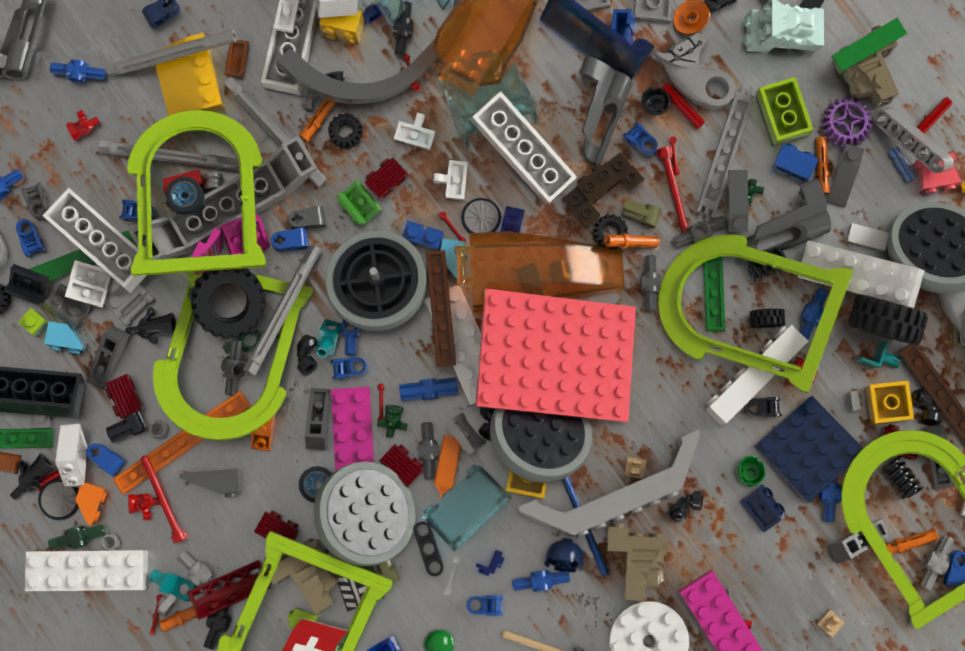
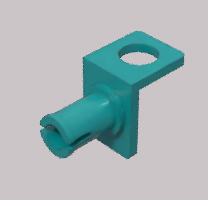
M328 319L324 320L317 340V356L325 358L327 355L333 356L335 354L342 323ZM333 325L336 329H329L327 326Z
M882 342L878 344L873 361L864 357H856L854 361L872 368H879L882 363H885L897 369L900 365L897 361L901 362V357L888 353L886 350L889 343Z
M153 570L149 576V581L160 585V592L171 593L173 596L186 602L189 601L187 593L185 595L180 594V586L186 584L188 591L196 586L193 582L171 573L163 574L157 570Z

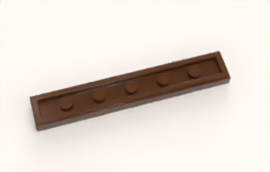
M445 250L426 252L436 363L437 367L456 366Z
M908 344L899 350L898 353L965 445L964 408L920 347Z

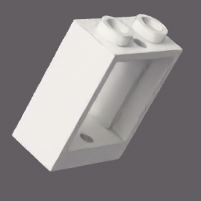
M80 424L60 425L56 465L64 486L84 485L88 446Z

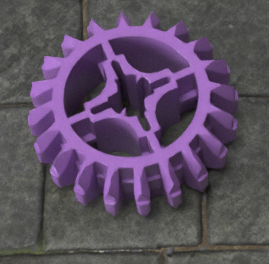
M843 97L841 101L837 98L834 103H829V108H825L824 113L826 115L821 117L825 122L821 124V127L827 128L823 131V134H830L827 138L828 140L835 139L834 145L841 142V147H844L846 143L852 146L854 143L858 146L860 141L864 142L866 140L865 136L870 135L869 129H872L873 125L869 122H872L873 117H867L871 110L865 111L864 109L867 105L863 104L860 106L861 100L858 99L855 103L853 97H850L849 101H847L846 97ZM842 109L841 118L833 121L834 113ZM850 110L854 111L858 116H854ZM845 119L850 121L849 125H846V123H844ZM861 124L860 132L852 135L853 127ZM836 128L841 129L844 135L838 132Z

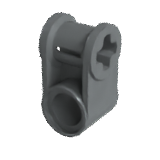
M41 182L27 189L25 187L22 188V194L29 213L38 221H45L46 219L43 217V214L49 209ZM39 207H43L42 212L40 214H36V210Z
M323 206L295 210L290 213L289 223L291 228L317 229L325 227L326 220ZM296 217H299L300 224H296Z

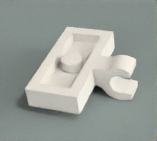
M417 112L414 125L399 121L394 140L431 150L436 132L422 128L425 114Z
M449 160L448 175L434 173L433 183L446 184L445 199L464 201L468 162Z

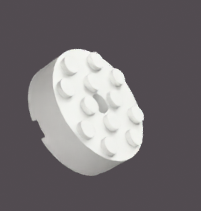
M653 601L636 602L624 608L614 619L608 639L610 651H688L689 635L682 618L670 607ZM647 635L653 637V644L651 646L643 644V639Z

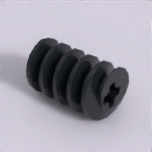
M774 247L773 252L770 250L766 251L787 258L785 253L778 247ZM749 260L746 261L747 273L754 283L755 277L762 281L761 274L768 278V271L776 274V270L772 266H765Z
M898 456L885 465L882 473H890L887 480L894 479L892 487L899 485L896 492H904L901 499L912 497L924 487L917 488L920 481H913L915 475H908L911 469H903L906 463L905 461L899 462L901 456Z

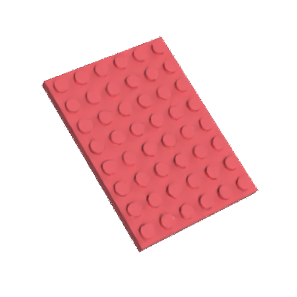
M485 289L475 406L628 422L636 307Z

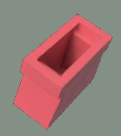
M949 153V154L952 156L953 160L955 161V160H956L955 154H954V153ZM919 160L913 163L914 171H918L919 193L933 194L937 192V189L943 188L944 191L953 190L961 182L954 165L951 170L934 173Z

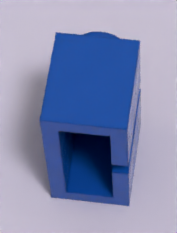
M613 9L609 44L613 54H632L636 25L632 9Z
M783 144L772 168L786 175L788 172H792L791 177L804 183L808 182L818 159L810 152L797 150L798 148L793 144Z
M407 220L402 237L407 239L413 246L429 251H440L442 239H444V231L428 226L425 230L424 225Z

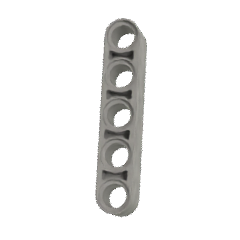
M885 108L874 113V123L932 172L941 173L953 168L954 160L952 156L895 109Z

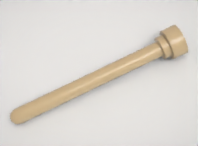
M502 631L501 633L504 639L539 651H564L508 631Z

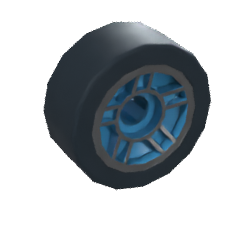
M183 176L176 178L169 184L166 190V199L175 212L189 215L201 208L204 202V193L196 180ZM184 192L188 194V198L183 199Z
M320 466L305 470L299 480V491L307 501L315 503L320 488H315L314 482L319 481L322 486L325 480L333 473Z

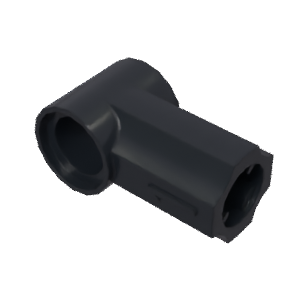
M138 411L126 416L124 420L107 427L106 433L111 442L115 443L131 435H138L148 428L141 412Z

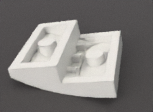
M74 260L65 297L103 308L111 276L100 267Z

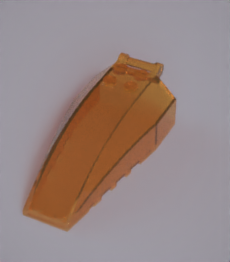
M461 0L458 2L438 29L433 45L435 53L445 67L439 79L444 82L448 81L468 91V94L471 96L476 94L480 86L501 83L517 59L538 0ZM450 72H453V73L459 75L460 77H462V78H464V79H466V80L472 82L473 84L471 85V84H469V83H467V82H465V81H463V80H461V79H459V78L453 76L452 74H450Z
M508 231L469 233L470 246L455 247L458 270L456 285L472 286L473 314H483L485 289L573 299L625 288L621 250L577 241ZM465 254H470L471 278H466Z

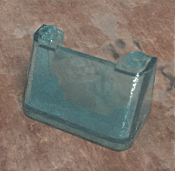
M474 464L466 471L468 475L435 506L431 504L424 510L426 515L423 518L454 552L497 513L501 507L512 499L481 465L476 466Z

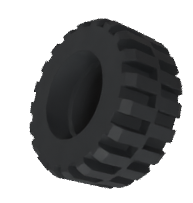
M248 268L203 271L200 278L196 279L194 288L191 291L192 312L197 323L202 326L204 331L210 332L212 336H222L223 339H229V337L239 338L243 333L245 335L250 333V329L256 328L259 319H262L263 311L266 307L265 293L257 276L251 273ZM226 283L239 286L246 295L244 310L237 316L230 318L218 316L210 306V296L213 290Z
M858 295L855 297L848 324L850 327L917 346L922 341L928 315L923 311L866 295Z

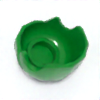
M755 455L746 456L739 461L736 467V475L746 486H757L764 480L766 475L765 465Z
M433 630L424 638L423 648L424 651H453L455 642L452 635L446 630Z

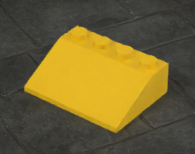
M200 33L185 37L161 49L203 38L205 35ZM210 50L155 65L168 116L191 110L212 112L225 110Z

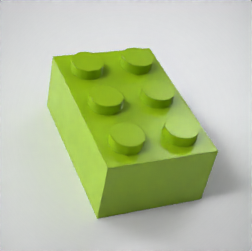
M796 77L759 87L756 95L774 146L809 136L814 129Z

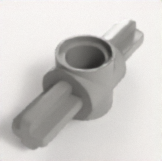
M944 535L937 551L933 550L928 554L924 563L927 572L920 584L922 588L930 591L938 575H944L951 561L947 555L954 543L953 538Z
M185 551L179 554L177 560L189 571L187 577L197 587L214 580L212 578L213 571L202 561L197 563ZM220 585L213 588V590L222 589Z

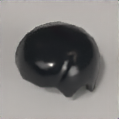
M648 87L643 92L641 102L646 113L659 116L669 110L671 100L669 94L662 90V88L653 89Z

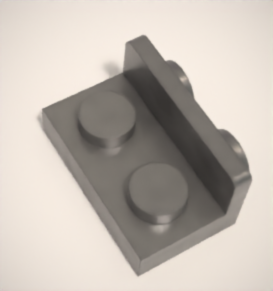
M59 284L56 292L44 302L43 308L74 328L87 317L91 304L65 297L67 287Z

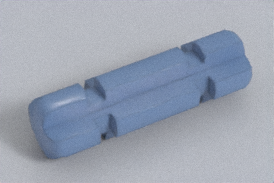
M895 147L889 151V155L892 159L894 158L893 162L900 173L904 174L903 178L905 181L910 182L916 178L913 170H910L911 167L905 157L901 156L900 149Z

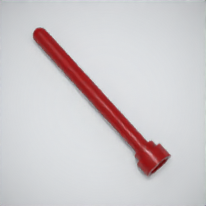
M671 146L657 149V155L664 163L683 233L688 231V224L670 160L673 152Z
M142 456L141 462L172 529L171 539L173 544L188 538L182 528H179L148 456Z

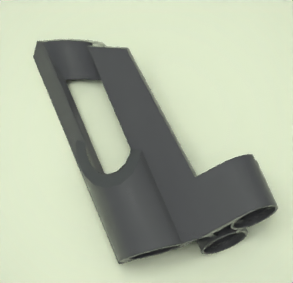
M23 0L21 8L15 10L0 50V77H7L13 80H22L27 77L36 46L37 32L47 0ZM36 6L38 9L28 41L22 40L20 36L28 8Z
M585 56L579 74L583 77L584 81L594 85L595 90L582 129L585 137L582 152L589 164L598 165L603 160L632 87V81L627 75L615 71L604 62L594 57ZM605 110L613 115L599 148L593 143L592 138L602 112Z
M816 178L800 184V192L798 194L801 198L802 206L757 226L755 234L746 238L747 247L757 249L761 238L790 228L794 239L762 251L770 250L773 252L774 247H778L783 251L829 233L831 230V219L827 212V203L820 181Z

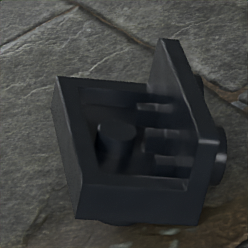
M13 264L10 268L9 283L4 288V292L39 305L47 296L49 277Z

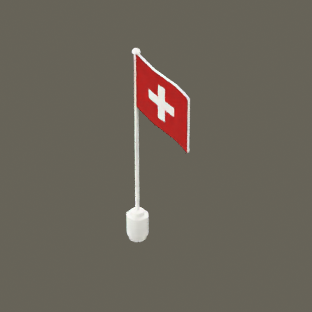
M302 618L292 630L282 651H334L348 630Z

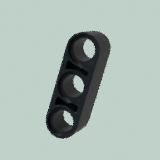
M418 522L414 526V534L426 571L431 576H439L444 570V564L432 528L427 522ZM420 525L428 527V533L425 536L418 534L417 529ZM427 543H431L434 546V552L430 555L426 554L423 550ZM432 562L440 564V571L438 573L430 571L429 567Z

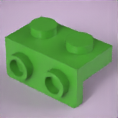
M359 180L355 181L343 193L336 196L339 200V205L348 211L351 215V220L358 225L367 224L382 210Z

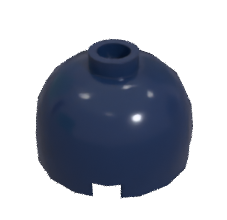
M562 538L561 541H556L549 546L544 564L548 568L549 565H553L556 571L573 573L576 572V568L582 571L584 554L582 549L576 543H573L572 539Z

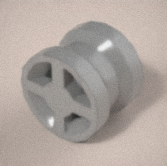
M215 172L205 173L204 179L206 184L204 185V190L212 191L221 186L223 174Z

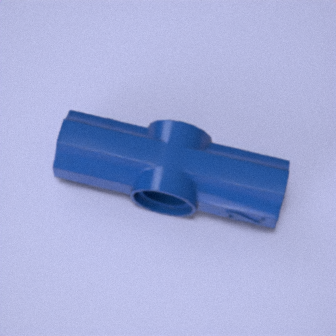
M457 377L438 380L436 378L424 379L417 383L399 385L401 402L417 399L432 400L439 398V396L459 394Z

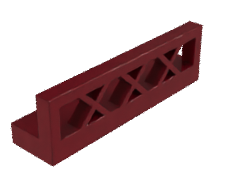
M257 560L187 591V596L194 607L198 620L247 599L259 572L256 574H249V572L256 568L260 571L262 568L260 561ZM233 578H241L238 582H231ZM215 586H223L220 590H213ZM197 594H205L204 597L197 600L194 598Z

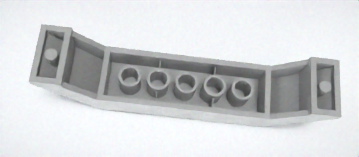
M299 135L281 144L282 146L265 160L260 167L253 168L256 215L289 197L318 169ZM240 175L205 194L201 208L195 213L182 215L174 212L166 217L153 220V259L151 260L170 259L190 253L195 250L199 241L207 243L214 228L221 230L220 225L242 218L241 205H243V199H241ZM137 226L129 232L138 246ZM143 236L144 246H146V236Z
M698 429L675 440L677 446L666 470L585 505L562 513L539 504L536 499L519 506L516 510L518 514L570 537L575 535L576 538L586 535L589 533L587 529L592 527L594 531L607 525L606 521L611 520L613 523L625 518L624 513L626 512L632 515L643 510L642 506L645 504L648 508L660 503L659 498L663 496L666 500L678 495L677 490L682 489L700 437V431Z

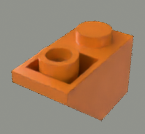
M276 414L264 426L252 432L251 449L271 450Z
M84 482V485H80L75 501L87 524L92 526L93 522L97 523L100 511H97L99 503H104L107 493L103 492V487Z

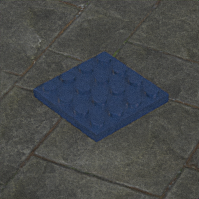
M813 396L809 397L755 445L757 451L808 504L848 469L855 456L863 449Z

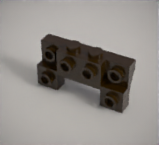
M620 152L607 163L596 165L591 170L593 173L588 177L586 175L581 177L577 181L578 185H576V188L561 199L564 206L578 219L585 229L601 215L593 204L617 186L619 182L630 193L645 180Z

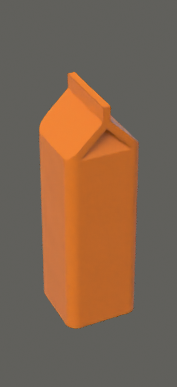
M449 435L443 436L434 484L440 492V498H443V495L454 487L461 453L460 443L455 437Z

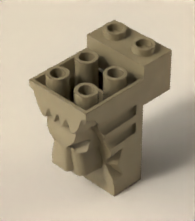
M882 24L873 27L871 32L880 28ZM897 41L842 73L834 61L832 62L840 75L843 74L845 82L849 84L851 96L856 99L868 97L873 110L891 103L899 94L884 60L897 47Z
M612 523L611 527H606L605 551L624 552L622 599L645 601L646 588L657 587L664 583L663 555H666L668 538H663V534L651 533L649 537H643V533L631 532L630 536H628V528H624V524Z
M310 538L302 543L327 554L320 540ZM282 554L271 579L273 585H277L292 576L315 615L335 604L329 591L338 584L340 575L288 554L284 556ZM268 564V567L265 571L266 574H268L271 564Z

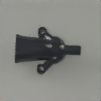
M149 307L145 317L139 321L138 325L125 328V332L130 335L138 334L141 338L147 339L150 343L156 345L158 344V338L152 335H173L176 327V318L172 312L150 319L151 316L156 314L154 308Z
M39 453L29 468L26 461L20 460L18 463L20 468L19 486L10 496L16 500L23 492H30L33 488L39 489L41 487L40 481L55 469L52 462L41 453Z

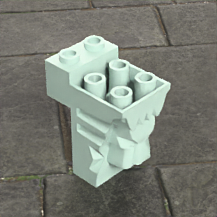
M770 0L760 10L752 9L744 18V26L746 27L744 44L746 45V51L768 53L773 48L818 51L824 46V9H807L796 5L790 7L787 3L784 5L778 0Z

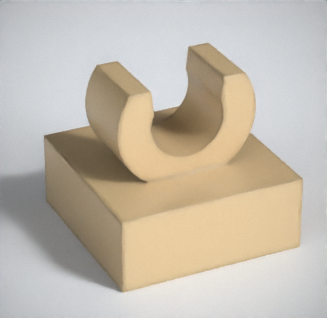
M627 457L624 476L644 479L647 460Z
M828 610L816 625L833 638L845 622L831 610Z

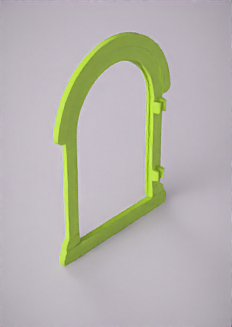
M183 111L159 120L149 127L135 143L127 165L128 174L137 176L138 253L135 255L131 266L132 276L266 266L265 256L262 253L261 247L257 244L253 168L260 167L263 161L256 141L247 129L237 121L212 111ZM187 131H207L222 137L233 147L239 160L240 190H242L241 199H243V205H241L243 253L245 254L151 260L153 257L150 168L156 151L169 138ZM143 176L145 177V186H144V187H142V179H141V177H143ZM143 236H146V246L143 245Z
M741 235L713 236L688 247L669 266L662 280L659 292L660 318L664 329L674 344L694 359L702 360L705 354L709 353L787 378L800 391L809 393L853 270L849 268L826 270L747 247L746 237ZM731 256L765 266H772L773 268L782 269V271L833 285L802 370L801 367L704 337L696 332L685 319L681 305L682 290L690 274L708 260ZM712 347L721 350V352L711 350L709 348ZM775 366V368H778V369H781V370H785V371H784V372H781V371L772 369V367Z
M187 272L189 285L166 360H157L154 363L153 385L157 400L166 416L180 429L193 436L220 441L246 436L270 421L286 397V390L279 387L300 310L312 297L313 288L303 285L282 324L277 342L278 347L274 353L275 357L272 360L267 381L259 399L249 409L238 415L227 418H214L203 415L191 408L183 399L177 382L179 364L194 318L189 297L196 279L202 275V272L198 275L194 274V272ZM256 275L263 290L283 295L290 283ZM176 349L173 356L174 360H170L173 350Z
M903 430L878 437L867 444L855 456L843 480L841 505L848 530L853 534L862 532L907 601L913 627L919 629L965 600V582L924 607V602L898 562L894 561L892 553H889L886 548L887 545L869 519L865 507L866 486L875 469L887 459L901 454H918L937 462L949 475L965 500V473L961 468L965 465V455L952 443L935 434L917 430ZM957 472H959V474L963 478L964 484L962 483L958 475H956Z
M270 531L266 537V559L232 636L228 634L221 635L217 651L242 650L244 640L283 553L367 586L348 627V634L345 639L343 638V645L338 650L354 651L376 601L381 599L391 589L393 581ZM268 564H271L268 574L265 576L264 573ZM241 625H244L241 635L237 636Z

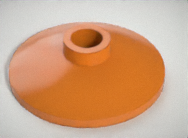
M701 0L685 1L675 11L674 25L683 34L691 35L698 33L707 25L710 11L708 6Z

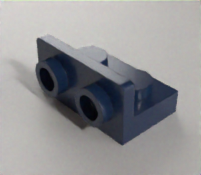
M763 484L741 500V503L763 532L772 528L786 516L784 507L775 501L772 491Z

